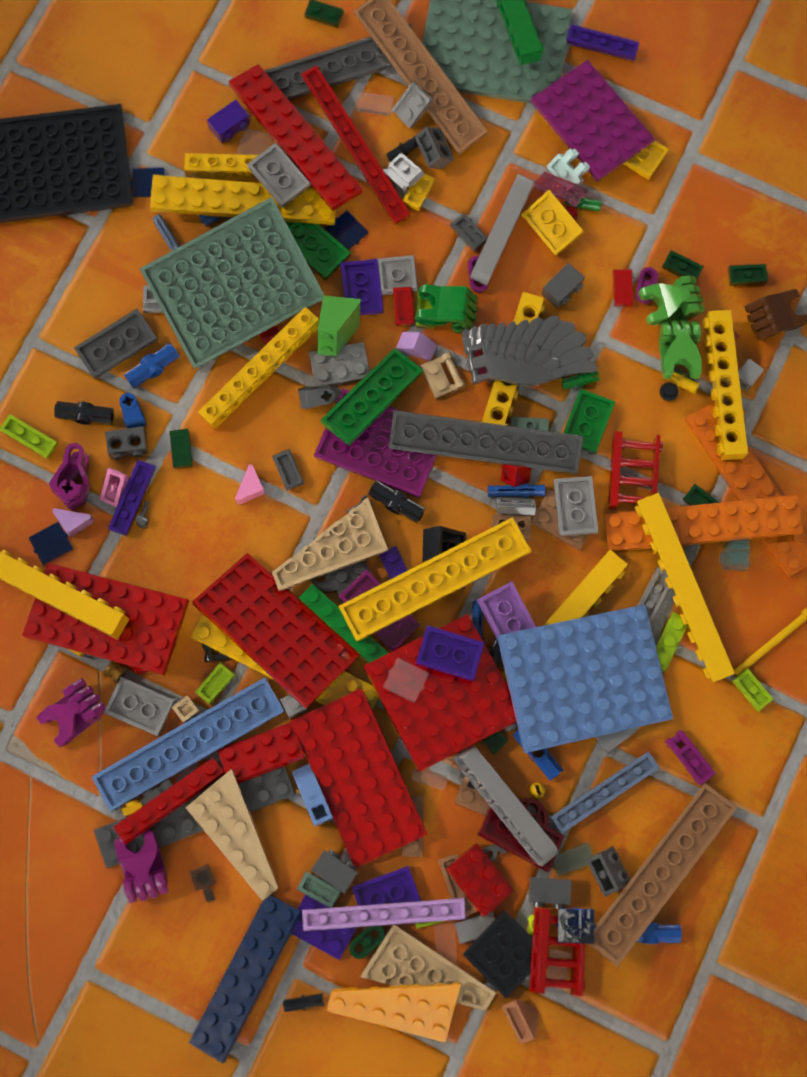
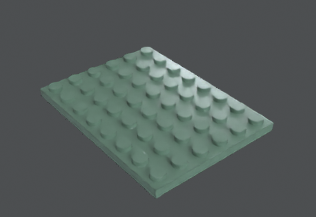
M430 0L422 44L458 92L532 104L530 102L532 97L561 78L572 9L527 2L528 13H531L533 18L532 24L537 28L538 40L542 42L544 48L541 60L529 64L519 65L496 0Z
M272 197L140 268L142 275L194 369L298 314L305 307L309 308L322 301L324 295Z

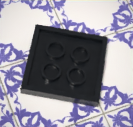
M503 910L462 955L507 999L530 974L533 938Z

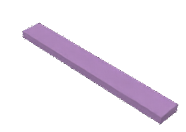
M464 898L302 910L303 931L466 919Z

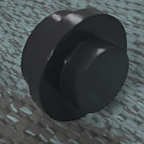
M668 382L661 386L659 393L662 399L672 401L676 399L679 391L675 384Z

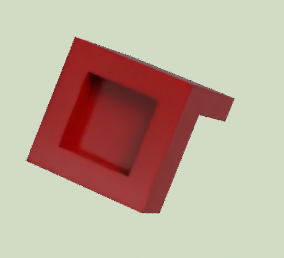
M503 464L501 481L514 487L529 483L532 468Z

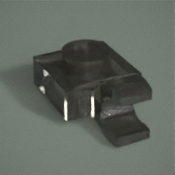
M209 864L190 871L189 873L196 891L203 890L208 903L216 900L211 885L216 884Z

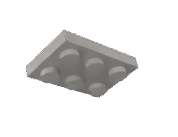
M276 142L247 164V168L281 208L311 186L310 182Z
M364 342L345 345L337 356L319 355L318 350L309 352L315 386H336L358 382L370 372Z
M592 476L554 479L559 537L597 534L598 524Z
M120 677L104 713L159 737L175 700Z

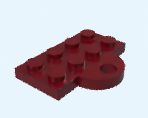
M533 798L520 799L519 801L527 811L528 805L535 807L536 814L530 813V815L559 851L564 835L547 827L548 813L545 807ZM489 806L477 835L547 873L551 871L557 854L545 865H538Z

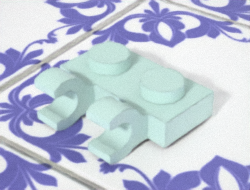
M575 148L573 150L569 149L564 156L562 153L558 154L547 165V168L568 193H572L584 181L581 176L590 168L586 162L584 164L581 162L575 169L572 167L570 162L579 154Z

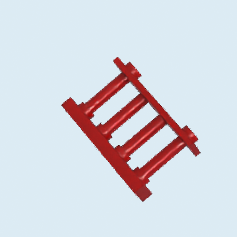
M614 432L612 437L608 509L615 510L621 502L637 504V501L646 498L622 495V493H619V486H622V484L651 487L650 496L657 493L659 453L663 451V442L660 441L661 435H656L654 443L625 440V438H622L623 432ZM624 448L653 450L652 461L627 459L621 456V451ZM620 467L652 468L651 479L624 477L623 474H620Z
M535 908L529 992L545 994L547 987L571 989L570 995L583 997V991L585 990L584 965L586 942L558 941V937H551L549 935V926L551 924L559 925V916H551L550 909ZM575 911L577 916L575 926L579 928V912ZM581 912V928L583 926L587 927L585 924L587 912ZM574 917L567 919L568 925L574 926ZM548 946L573 947V958H550L547 955ZM548 966L572 968L571 980L547 979L546 969Z

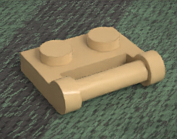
M451 352L420 365L435 400L466 386L465 381L461 379L454 365ZM446 363L455 384L450 385L441 364Z

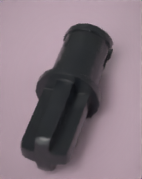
M415 136L405 143H399L398 147L386 154L388 161L392 162L401 152L408 156L409 152L419 147Z
M322 993L309 996L302 994V997L283 1000L284 1012L301 1009L306 1011L308 1008L324 1006Z

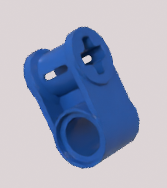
M124 393L120 397L119 402L126 427L147 426L136 397L132 393ZM131 400V406H128L127 401Z

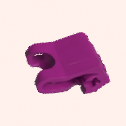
M72 443L66 447L63 462L49 483L55 496L71 511L86 503L91 487L88 476L90 458L85 453L84 448L78 443ZM73 449H79V452H74L71 456ZM78 475H81L83 485H76L73 480Z
M83 678L62 691L65 697L55 704L47 706L37 716L40 724H46L52 720H56L60 724L59 735L54 739L59 748L69 744L83 731L102 718L106 709L102 702L99 703V696L96 693L93 694L92 687L89 685L86 687L87 684Z
M152 829L145 831V843L140 852L131 851L120 837L114 841L116 855L125 877L123 879V888L129 903L136 902L137 897L140 901H145L148 899V894L150 898L158 897V891H160V894L169 892L166 869L155 832Z

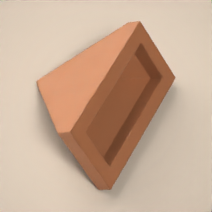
M519 999L502 1006L520 1044L537 1037L539 1010Z

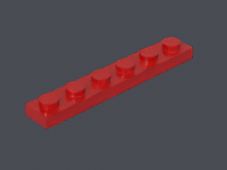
M211 758L113 827L114 831L125 845L219 780L225 775V772L215 759Z

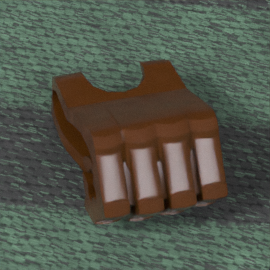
M797 289L765 296L744 306L745 311L750 313L747 315L749 323H753L750 326L753 332H757L755 333L757 341L769 339L778 334V332L791 331L807 324V314L797 315L791 309V302L800 296Z

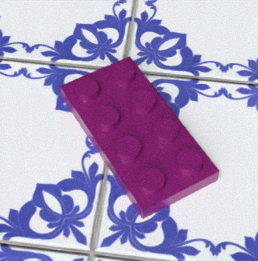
M366 569L338 597L345 603L381 584ZM408 615L374 634L392 652L420 624L411 615Z

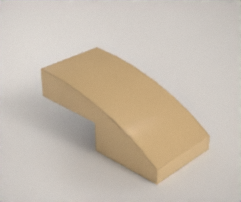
M188 695L172 707L183 723L202 714Z

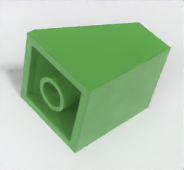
M323 295L318 325L319 355L337 356L360 326L361 299Z

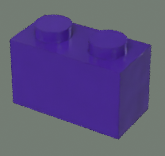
M235 99L208 118L207 123L211 132L222 144L225 141L231 140L239 131L245 130L250 124L248 113Z

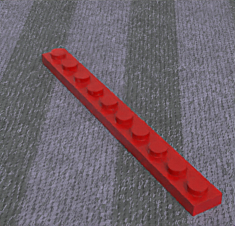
M316 65L301 74L302 79L394 225L408 218L410 212L318 66Z

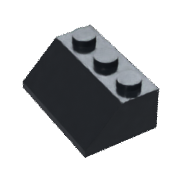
M443 526L423 529L422 563L465 542L466 533Z

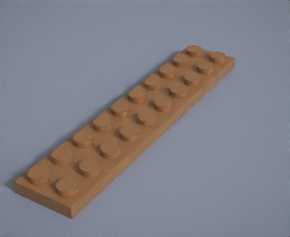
M368 0L353 11L409 87L412 82H416L433 99L426 111L438 128H441L442 133L458 155L488 134L486 128L390 0Z
M704 783L593 928V942L587 943L618 967L738 807Z

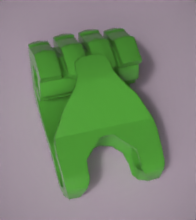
M689 275L682 276L673 282L674 285L653 284L643 287L638 292L641 300H653L658 305V310L650 313L646 319L649 326L659 325L662 321L670 323L671 320L679 322L681 320H689L705 312L704 305L700 304L703 302V297L698 295L701 291L700 287L696 286L697 280L695 277Z
M671 320L670 324L667 321L660 323L658 346L663 378L671 379L674 373V366L680 364L688 369L691 379H699L702 372V360L697 343L700 341L701 327L697 321H691L690 324L687 320H681L680 324L677 320Z

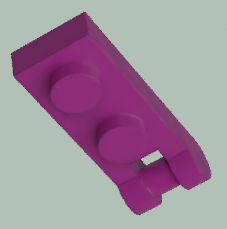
M680 729L673 738L665 740V743L700 786L716 773ZM679 742H682L685 745L681 749H679V747L677 746Z

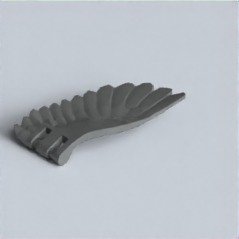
M550 316L544 321L538 317L530 323L528 320H523L518 325L513 321L507 327L504 322L497 327L494 323L488 326L484 323L479 328L474 326L470 331L465 328L462 332V343L465 354L468 356L467 364L469 372L472 374L471 382L473 385L490 379L521 386H535L572 374L597 371V366L589 361L594 357V352L589 347H582L586 342V335L582 332H575L574 323L560 322L559 316ZM482 350L483 355L475 357V352ZM486 368V373L479 375V370Z

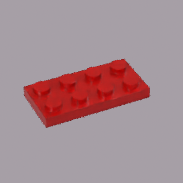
M291 722L218 750L225 774L233 768L238 784L305 758Z

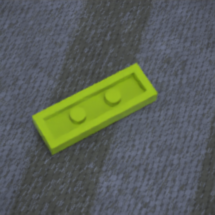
M9 414L0 427L2 433L46 459H49L58 446L56 441Z
M675 612L671 613L656 644L662 672H666L688 625H683L680 615Z

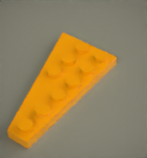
M453 982V984L435 983L434 985H394L383 988L374 986L364 989H357V987L336 988L331 991L327 1011L446 1043L461 982Z

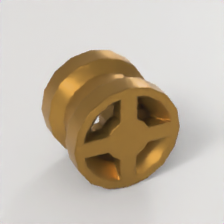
M111 661L105 668L103 675L110 677L112 682L117 684L120 677H124L128 669L125 666L121 667L119 663Z

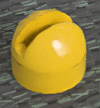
M539 782L532 784L529 789L530 795L535 799L542 798L546 792L544 785ZM536 785H538L541 795L537 794Z

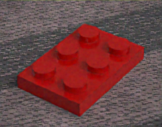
M477 843L472 845L446 868L447 872L482 917H486L514 892Z

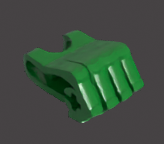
M426 284L419 288V297L427 300L432 308L417 311L415 320L418 324L435 327L452 322L451 328L453 333H462L465 328L470 331L474 327L473 322H476L477 319L475 313L478 310L476 305L478 297L468 287Z

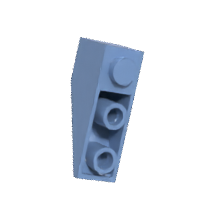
M308 764L292 771L314 826L316 827L332 820V814L310 765Z

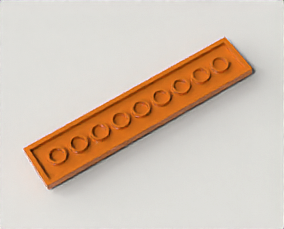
M715 402L685 419L738 501L781 496L748 445V454L744 459L721 460V454L717 452L719 436L715 434L717 419L713 416ZM725 418L727 423L732 424L730 418ZM727 436L730 442H735L732 436ZM804 530L802 534L762 538L788 578L807 567V534Z
M798 495L666 508L681 546L803 533ZM636 511L604 514L608 551L621 552L651 549L650 542H652L650 534L646 536L642 527L645 522L642 517H638Z

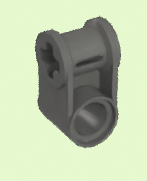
M330 385L308 386L298 389L302 409L331 404L335 399L334 389ZM324 391H328L329 398H325L323 395Z

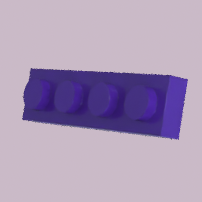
M573 24L570 25L566 39L567 44L631 61L635 60L640 43Z
M137 460L108 527L110 531L127 537L154 475L156 466Z

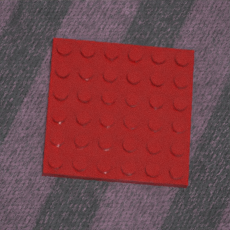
M468 614L438 628L483 642ZM424 636L364 665L370 681L419 773L517 722L509 687L485 644L483 645L473 681L417 665L416 661Z

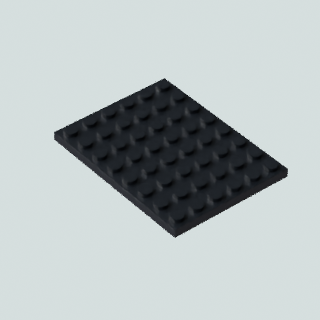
M121 104L0 119V223L134 206Z

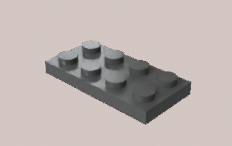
M135 309L77 345L74 349L95 380L158 341L139 310Z

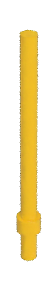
M807 608L801 612L799 617L735 668L734 675L738 677L807 621Z

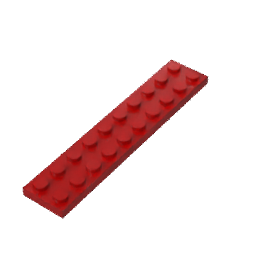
M259 64L229 80L231 89L306 177L314 190L332 211L363 193L361 186Z

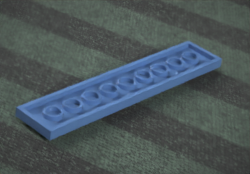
M264 677L93 775L92 779L109 811L112 812L285 711Z

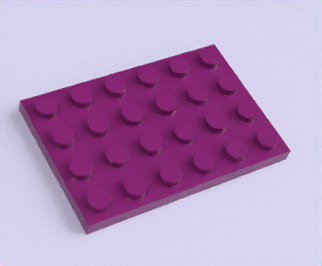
M586 60L536 94L530 101L568 148L572 150L575 148L579 153L577 156L578 160L583 162V164L586 162L590 166L588 172L597 182L651 145L655 140L589 60Z
M342 388L336 404L350 391ZM389 406L350 446L329 429L325 428L314 458L368 479L377 480L386 486L420 498L437 455L389 449L394 410H398Z

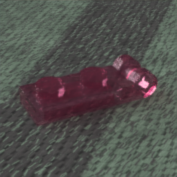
M545 171L534 183L535 189L545 193L550 190L555 197L568 201L572 206H577L580 203V199L584 198L587 194V190L583 186Z

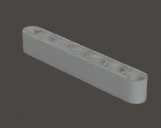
M521 174L517 175L474 266L470 279L488 285L535 180Z
M472 745L454 756L457 766L532 859L540 866L545 865L558 853L557 847L478 749Z

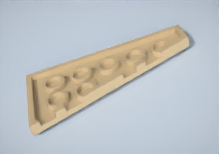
M368 497L356 508L350 510L342 519L336 521L317 536L309 545L303 547L295 556L289 558L272 572L279 591L388 552Z
M232 768L190 803L186 809L263 901L278 889L279 885L268 862L263 844H261L254 821L244 801L241 788L237 783Z
M394 924L360 976L393 986L413 984L434 985L435 983L453 984V982H461L456 1003L486 1011L496 992Z

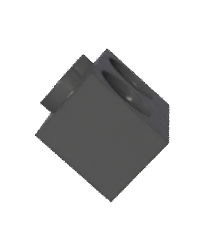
M426 126L415 136L428 168L443 169L454 160L441 128Z
M143 426L105 432L107 453L111 459L122 460L126 456L142 457L148 453L146 431ZM141 440L138 446H132L133 441ZM115 443H122V446L120 448H113Z

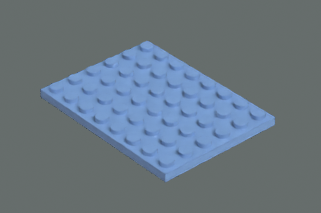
M645 604L497 636L524 753L673 719Z

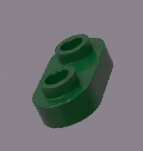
M380 925L368 926L350 943V954L356 959L366 957L384 940V929ZM373 930L378 931L379 936L377 938L371 937ZM361 944L364 948L363 951L357 952L356 945Z

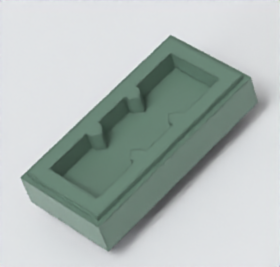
M511 417V426L548 431L549 419Z
M307 871L297 888L300 892L330 908H333L341 893L340 890Z

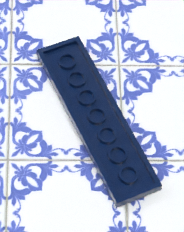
M269 895L262 901L189 1041L191 1045L221 1063L226 1062L302 914L300 910L272 895Z

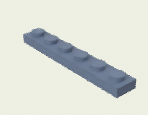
M648 751L550 818L562 834L660 767Z

